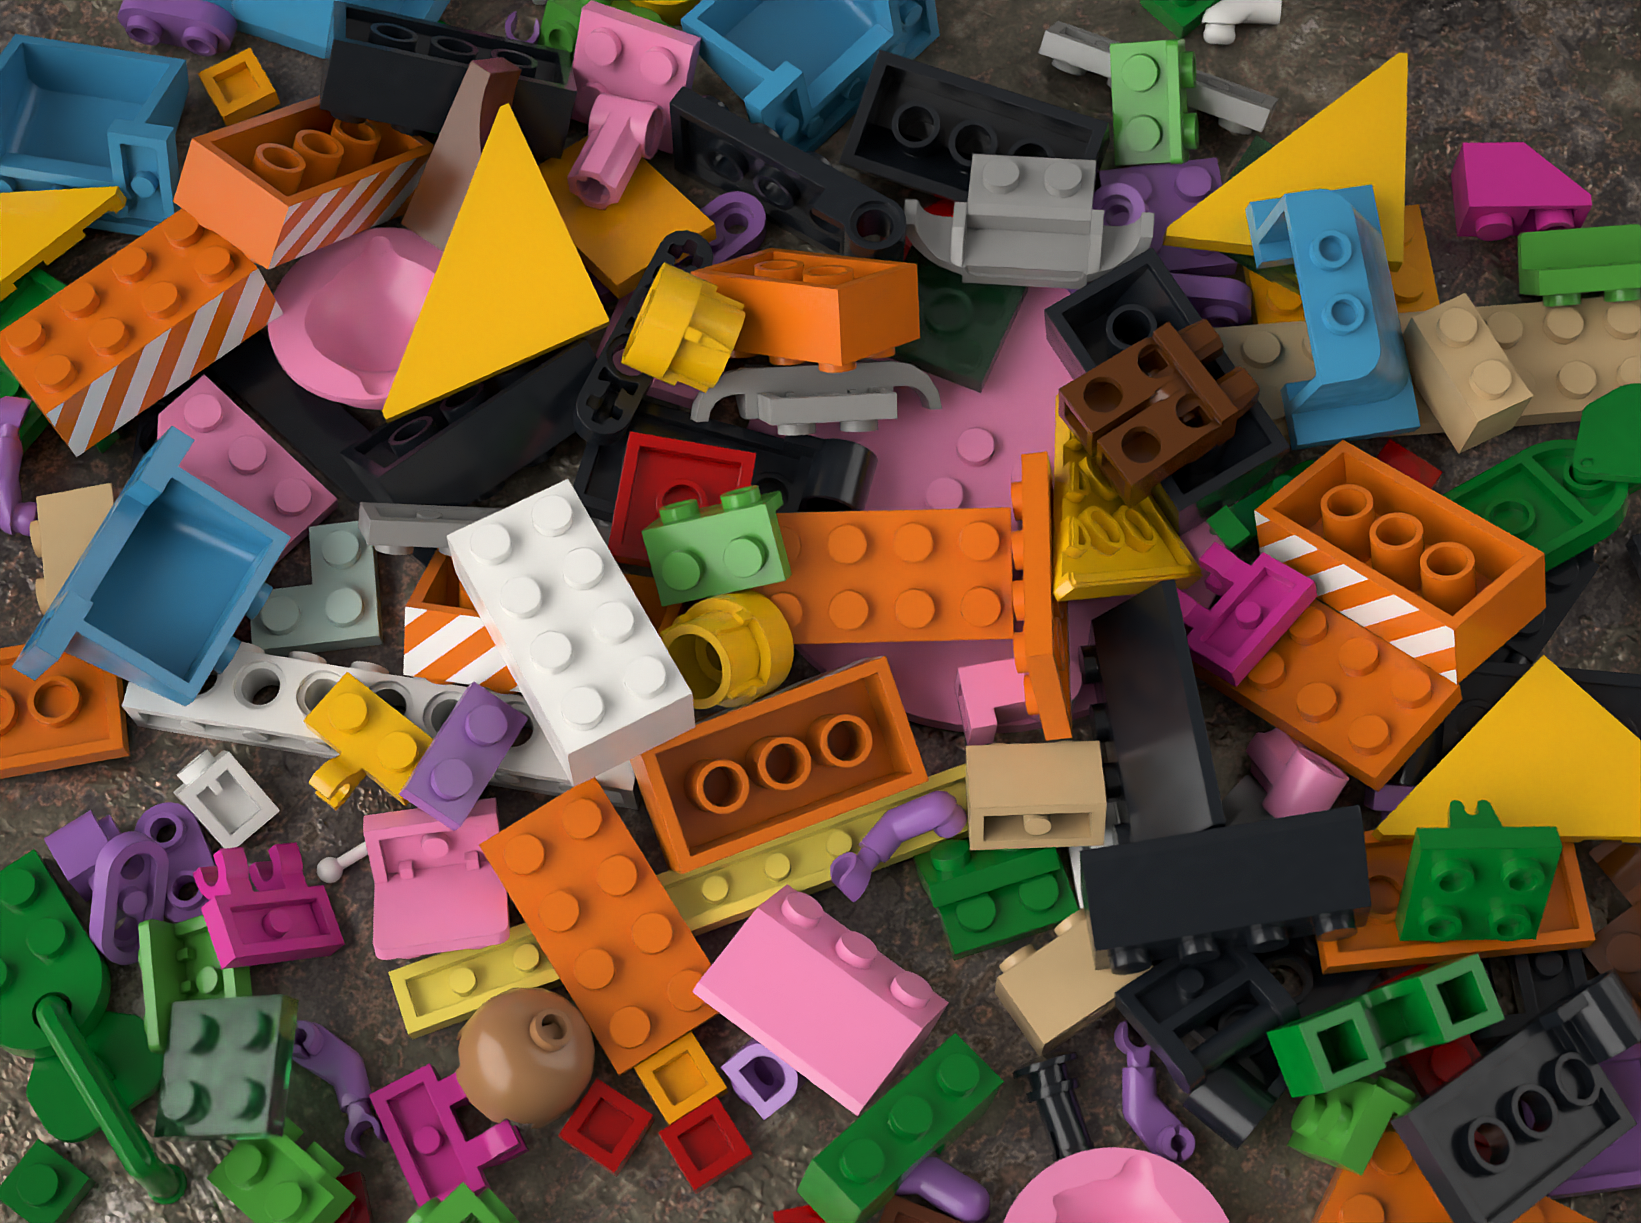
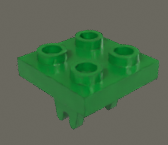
M1486 800L1478 801L1475 815H1470L1465 811L1461 801H1451L1448 809L1447 828H1416L1395 916L1399 941H1514L1518 939H1536L1563 848L1557 827H1503L1490 802Z

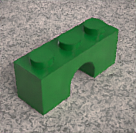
M1478 953L1440 962L1270 1030L1266 1034L1291 1097L1295 1098L1326 1093L1386 1068L1385 1063L1423 1048L1448 1043L1505 1018Z
M954 1033L811 1160L797 1188V1193L826 1223H866L893 1198L903 1181L933 1151L940 1155L985 1114L1004 1081Z

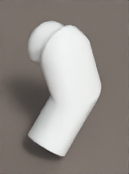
M1221 0L1208 8L1204 13L1202 22H1206L1204 40L1209 44H1231L1235 40V24L1279 25L1282 0Z

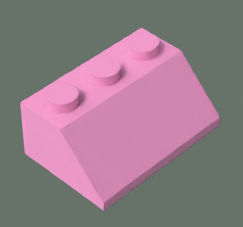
M788 884L757 907L693 990L695 995L857 1116L914 1060L949 1003L932 991L929 983L921 976L902 969L880 953L869 938L858 932L850 931L824 912L817 900L805 893L797 892Z

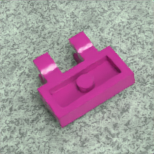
M1214 542L1198 560L1200 567L1211 573L1204 581L1206 589L1222 598L1211 610H1208L1178 588L1177 593L1192 661L1237 687L1318 595L1315 581L1263 552L1252 565H1249L1222 545Z
M297 842L275 844L268 850L272 861L254 862L250 867H248L243 847L220 849L213 855L217 866L199 867L193 873L200 893L206 899H210L201 907V911L221 969L331 956L345 945L324 885L307 886L303 874L302 857ZM249 874L256 889L259 890L258 892H253L249 880Z
M429 1063L369 1094L419 1208L434 1197H438L442 1202L462 1182L476 1196L480 1195L487 1187L491 1189L483 1170L506 1163L529 1151L518 1126H512L511 1121L508 1119L491 1127L481 1135L468 1140L455 1109L471 1105L457 1081L456 1072L441 1080L437 1069Z

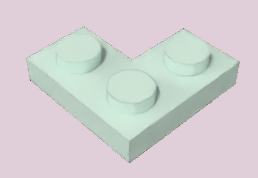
M358 521L309 526L312 584L272 589L269 598L260 612L251 620L252 644L262 648L265 654L281 657L289 656V653L292 651L316 653L383 645L378 557L375 545L367 544L358 528Z

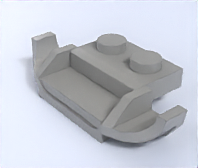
M973 154L968 201L955 202L953 217L937 216L926 212L920 206L918 200L905 199L904 207L906 235L913 246L936 265L961 274L963 283L1080 289L1086 286L1087 282L1100 278L1148 250L1153 239L1155 213L1142 212L1137 221L1126 226H1104V210L1093 209L1096 160Z
M864 358L856 361L857 368L852 371L827 373L819 371L818 363L806 361L802 364L789 366L773 365L769 362L744 363V368L723 372L713 388H708L707 393L699 391L692 404L690 419L695 422H708L710 411L714 404L723 397L735 395L740 417L744 419H760L770 425H777L779 435L815 434L816 423L840 422V431L868 432L878 430V420L898 419L897 393L893 392L894 386H909L920 397L921 405L924 408L930 410L942 409L939 391L930 377L909 363L890 360L876 361Z

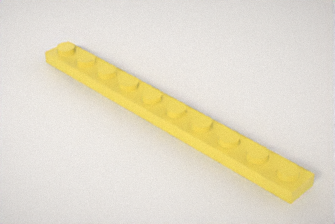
M966 763L929 776L928 782L687 873L681 874L669 870L656 876L694 937L750 917L758 906L787 884L797 892L807 895L835 886L830 876V866L833 861L846 852H853L857 855L861 850L859 846L861 840L889 809L938 790L947 791L956 799V804L960 805L967 814ZM968 815L965 827L957 835L945 839L938 836L932 829L901 843L888 861L885 863L880 862L871 872L912 858L915 855L931 851L935 845L943 841L969 837ZM526 922L511 927L510 937L504 943L487 946L482 949L442 952L388 972L407 1033L412 1040L470 1019L484 1002L509 989L543 988L550 990L564 985Z

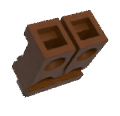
M1207 319L1182 328L1178 332L1170 322H1167L1153 331L1152 337L1133 344L1059 388V416L1089 456L1093 458L1097 455L1096 465L1129 509L1150 496L1152 487L1185 464L1197 460L1216 444L1219 446L1233 437L1237 419L1258 402L1260 388L1245 368L1239 365L1216 381L1206 370L1205 366L1222 356L1224 349L1219 334Z

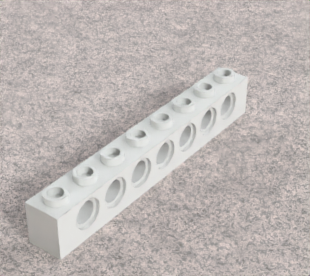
M241 641L236 654L221 674L213 670L211 671L210 675L217 676L214 686L209 691L198 694L189 705L182 706L132 682H128L122 707L138 727L332 759L337 757L339 753L310 731L303 720L346 672H349L389 705L405 707L404 716L433 739L467 687L452 684H435L421 677L413 676V678L391 675L386 668L370 662H352L350 668L327 664L324 658L303 651H292L289 653L288 658L265 654L262 648ZM269 685L280 686L277 696L271 702L263 705L252 704L255 694L261 688ZM483 687L528 717L529 719L524 726L533 730L532 736L525 744L510 747L487 785L559 796L573 787L524 696L500 694L488 687ZM630 760L596 776L597 781L613 806L638 810L641 791Z

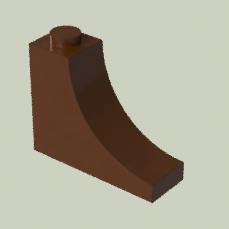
M503 57L473 60L470 62L401 222L402 225L443 252L500 106L509 103L512 109L513 97L522 69Z

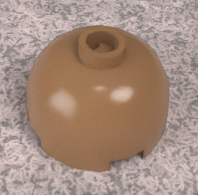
M512 988L484 1002L458 1032L456 1041L460 1040L458 1052L461 1065L456 1070L457 1081L470 1103L494 1122L501 1123L506 1118L520 1124H532L531 1129H540L560 1119L574 1105L591 1080L595 1061L591 1029L579 1009L562 995L543 988Z

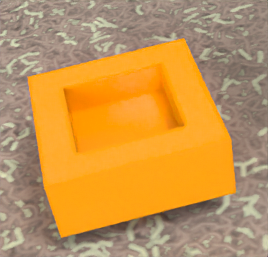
M251 48L197 73L203 88L226 127L251 119L281 104L276 90Z
M692 1031L634 1067L637 1076L668 1126L714 1096L720 1099L728 1094L726 1085Z

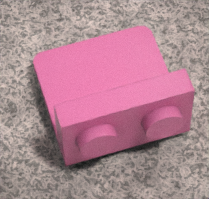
M496 798L477 800L462 826L455 831L420 808L364 816L363 833L375 883L373 946L377 958L381 960L412 959L427 954L462 949H482L487 946L504 943L510 937L509 894L479 846L482 842L502 831Z

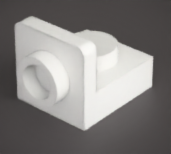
M205 750L177 774L183 784L173 793L188 807L224 849L236 848L280 811L229 751L223 750L213 757L208 750Z

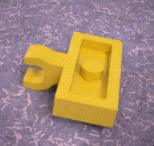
M346 672L303 720L310 731L339 753L337 757L325 762L314 773L308 783L316 789L315 794L337 810L346 802L354 789L367 775L403 805L407 806L410 802L400 796L399 793L434 739L349 672Z

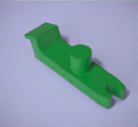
M1307 460L1301 462L1233 506L1228 507L1225 505L1206 520L1210 527V534L1217 535L1224 543L1225 548L1231 552L1244 547L1258 538L1254 510L1313 464L1314 461Z

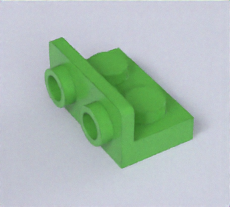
M1185 39L1111 43L1110 66L1115 165L1184 164L1189 161V150L1198 149L1199 146L1197 113H1188L1187 88H1196L1197 82L1195 52L1185 51Z
M245 1099L236 1110L253 1126L208 1175L207 1179L254 1223H334L356 1198L355 1195L336 1180L345 1167L315 1141L305 1151L302 1150L295 1142L302 1136L304 1131L274 1105L263 1115Z

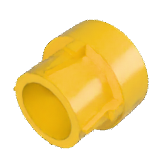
M664 262L636 318L623 352L621 363L675 386L677 381L707 393L708 388H713L718 382L734 349L745 318V312L742 311L744 304L717 293V285Z
M750 589L704 599L693 605L685 614L678 616L673 621L672 626L659 634L692 692L694 709H707L715 705L734 708L751 703L777 689L787 678L793 663V638L785 617L772 601Z

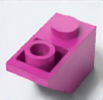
M1524 142L1463 143L1451 172L1457 237L1477 236L1484 241H1497L1508 236H1518L1522 232L1581 228L1592 207L1590 193Z

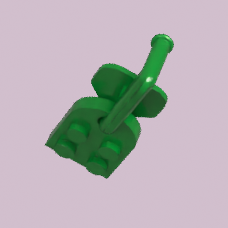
M1641 383L1620 386L1586 405L1582 412L1577 440L1559 439L1532 445L1444 493L1442 496L1544 552L1545 572L1590 548L1617 530L1627 515L1629 495L1641 489Z
M33 849L0 871V1047L20 1057L36 1058L27 1084L26 1096L49 1134L62 1142L76 1143L84 1141L102 1130L127 1173L147 1190L149 1197L154 1202L162 1205L175 1203L185 1194L187 1189L185 1172L179 1166L171 1163L165 1164L158 1157L130 1111L152 1096L161 1087L167 1075V1057L163 1054L152 1053L149 1050L144 1020L141 1017L133 1014L106 1011L111 993V976L108 964L103 954L97 950L90 940L88 930L45 860ZM65 1001H70L72 1006H69Z

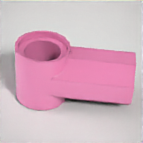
M600 94L591 110L588 139L567 177L570 192L582 199L586 206L605 210L611 203H618L640 159H651L658 150L664 128L663 108L659 105L616 95Z
M1278 728L1266 733L1257 732L1246 749V753L1251 759L1250 772L1268 793L1262 802V806L1275 818L1330 810L1349 780L1348 776L1333 763L1312 752L1300 741L1295 740Z

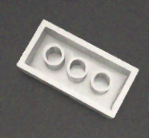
M568 479L446 535L455 572L573 787L695 728L693 695Z

